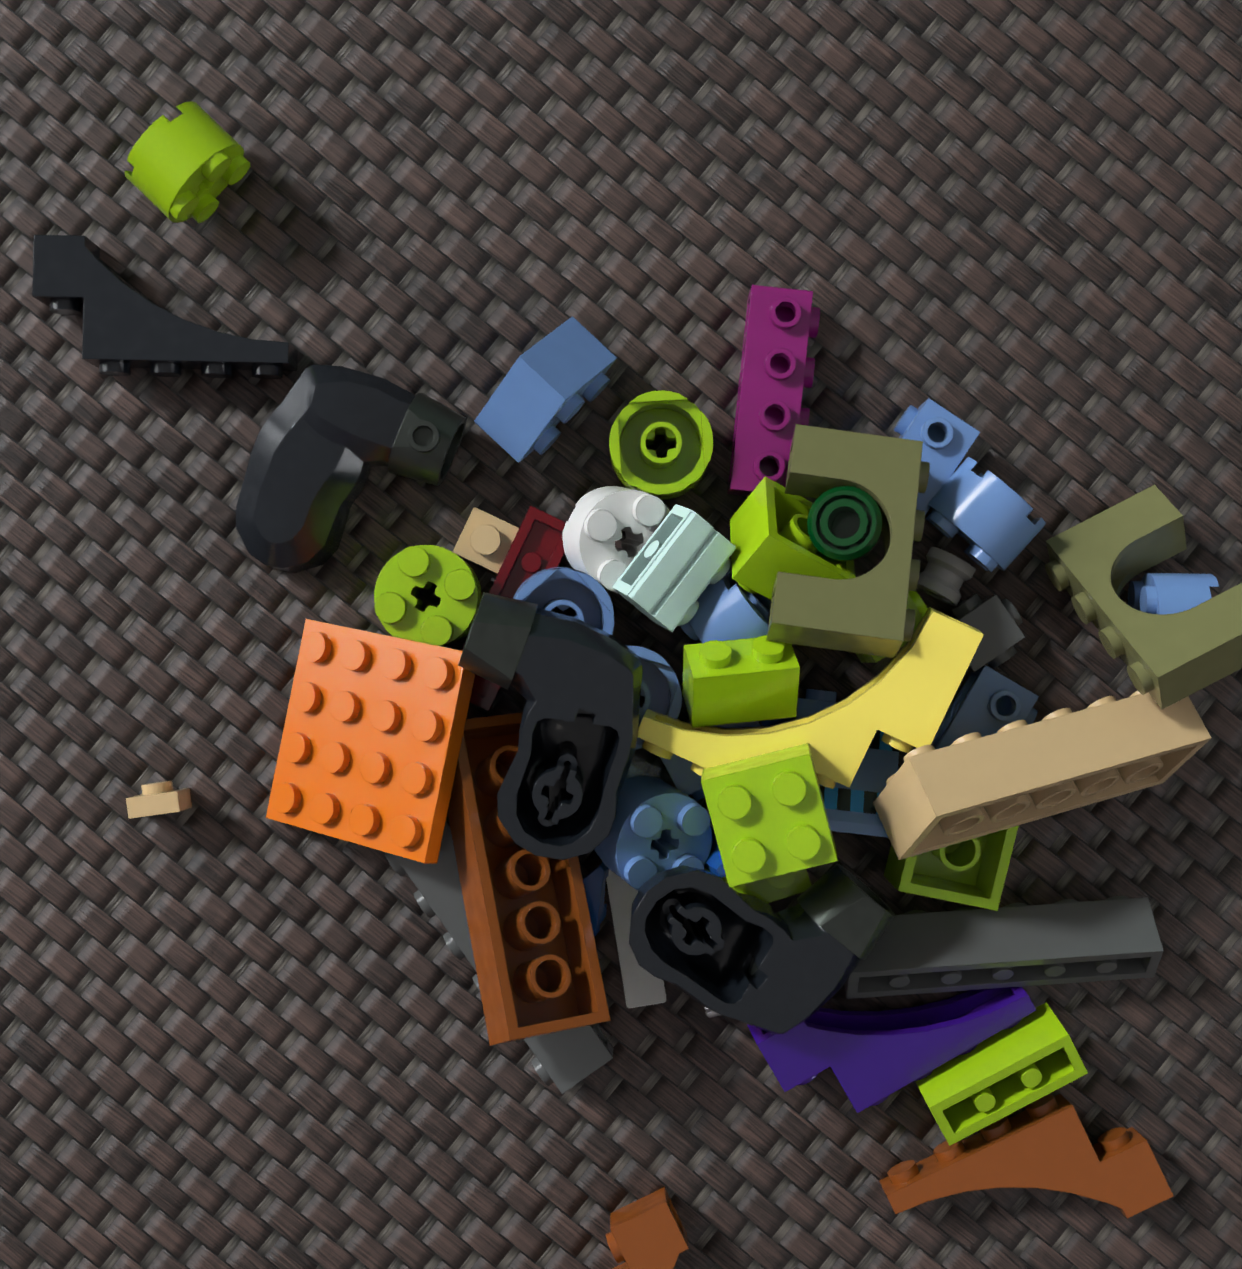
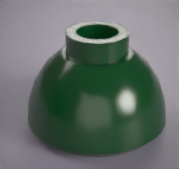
M839 486L829 489L815 500L809 511L807 519L808 534L817 550L829 558L844 561L860 558L876 545L882 530L880 508L867 492L859 488Z

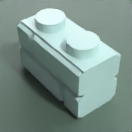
M675 504L612 588L653 622L673 632L677 625L683 626L694 617L699 607L697 599L709 584L712 585L719 582L726 575L731 565L729 557L735 551L736 546L716 531L699 514L691 509Z

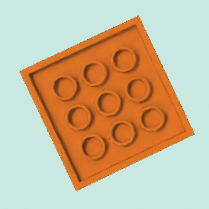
M306 619L266 818L424 864H437L475 678L474 673L458 666L462 651Z

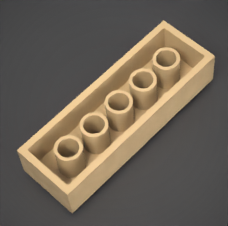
M1137 690L1130 697L1116 700L1114 696H1107L1093 702L1084 710L1072 712L1071 708H1062L1050 713L1042 721L1027 724L1026 720H1017L1005 725L995 734L982 737L979 732L969 733L955 740L950 746L936 750L933 745L918 747L904 756L903 765L886 780V787L873 802V805L898 860H902L1162 784L1212 737L1189 696L1164 709H1161L1149 692L1142 695Z

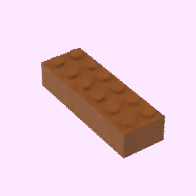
M523 712L466 719L448 807V818L490 1046L611 1021L578 856L564 860L535 856L513 841L498 818L497 793L518 751L519 729Z

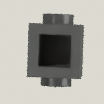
M975 593L951 609L956 616L955 619L977 628L984 634L966 672H975L987 663L991 669L1003 664L1017 653L1013 645L1025 638L1018 627L1023 623V620L1013 604L1006 598L1000 601L997 595H991L981 599Z

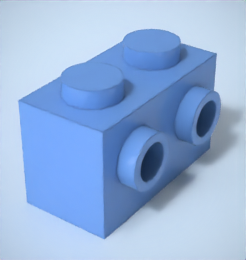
M930 398L922 403L918 409L910 405L893 429L900 434L899 438L923 441L921 461L929 462L930 470L925 493H918L916 509L925 510V515L931 508L928 503L952 476L980 433Z
M984 665L977 671L971 672L943 719L931 745L936 750L950 746L955 740L969 733L979 732L982 737L995 734L1005 725L1017 720H1026L1027 724H1032L1037 716V710L1033 706L1039 696Z

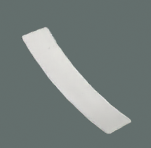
M609 869V876L606 878L626 1006L628 1008H636L665 1003L664 981L654 977L639 966L629 945L631 906L638 890L634 889Z

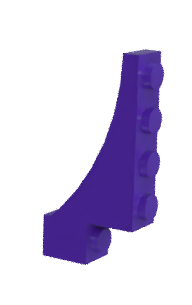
M1022 987L970 990L945 1000L911 1008L884 1011H840L820 1008L809 1019L785 1034H772L749 1024L747 1025L784 1092L797 1085L809 1083L818 1073L831 1067L854 1109L859 1113L869 1106L882 1103L890 1094L909 1083L927 1077L935 1068L954 1057L971 1052L979 1043L1001 1030L1016 1026L1022 1018L1036 1011V1008Z

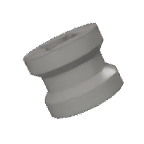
M931 547L926 555L928 564L924 571L919 573L917 588L946 604L957 606L961 598L959 589L963 582L971 580L976 569L966 561L947 551Z

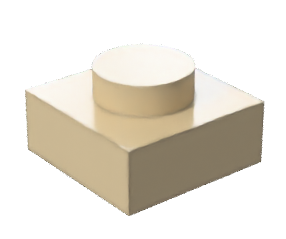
M474 507L455 545L453 553L498 574L519 528Z
M172 780L141 785L142 794L126 798L129 819L180 812L192 808L190 788L174 790Z

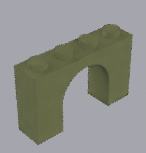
M796 424L790 446L785 494L818 498L829 489L839 486H852L867 492L876 501L881 511L882 530L880 535L883 541L884 555L882 561L871 571L851 579L838 580L777 572L772 591L766 640L888 658L896 657L903 641L911 642L915 625V610L907 609L908 591H916L920 573V560L912 559L913 541H921L925 522V510L916 509L918 493L924 494L926 491L930 463L921 461L923 441Z
M1156 485L1046 540L1050 562L1045 564V569L1054 587L1058 591L1066 589L1071 596L1073 607L1082 622L1085 624L1092 622L1099 630V638L1107 653L1113 659L1120 656L1127 665L1128 675L1138 692L1142 695L1149 692L1161 709L1242 668V583L1196 607L1174 614L1142 612L1127 605L1118 597L1122 588L1133 577L1187 549L1183 515Z

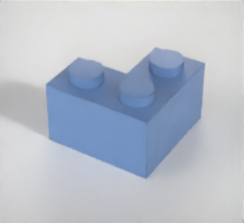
M572 316L518 357L474 422L518 463L534 450L542 455L561 434L556 428L557 424L560 421L564 424L567 423L585 403L583 398L592 402L609 384L610 379L605 373L617 357Z

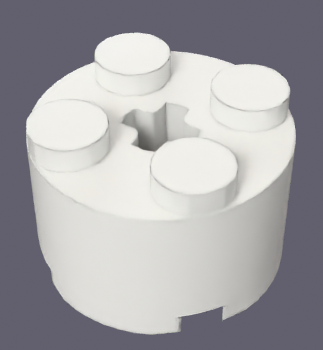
M605 486L594 489L579 499L569 520L565 523L562 539L566 558L573 569L590 575L605 589L616 592L612 586L659 527L670 510L661 499L649 493L619 486ZM622 531H625L626 538L622 541V547H615V541L622 538Z

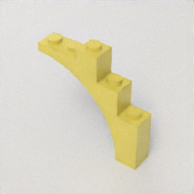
M929 607L914 631L911 642H908L877 676L847 698L812 715L762 727L721 728L705 726L692 728L691 723H686L647 709L638 727V738L644 740L642 747L656 756L670 760L672 755L675 754L692 762L690 769L702 776L703 769L809 743L819 784L834 789L836 783H840L850 788L877 730L884 733L881 738L884 743L905 753L912 751L913 747L918 748L924 745H931L984 634L977 628Z

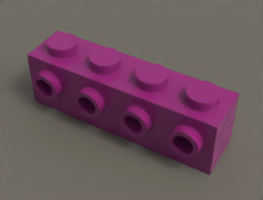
M752 285L747 301L727 494L749 496L765 476L784 487L786 486L790 446L796 424L809 425L810 409L801 407L803 388L812 387L815 358L806 357L808 337H817L820 321V307H812L813 291Z

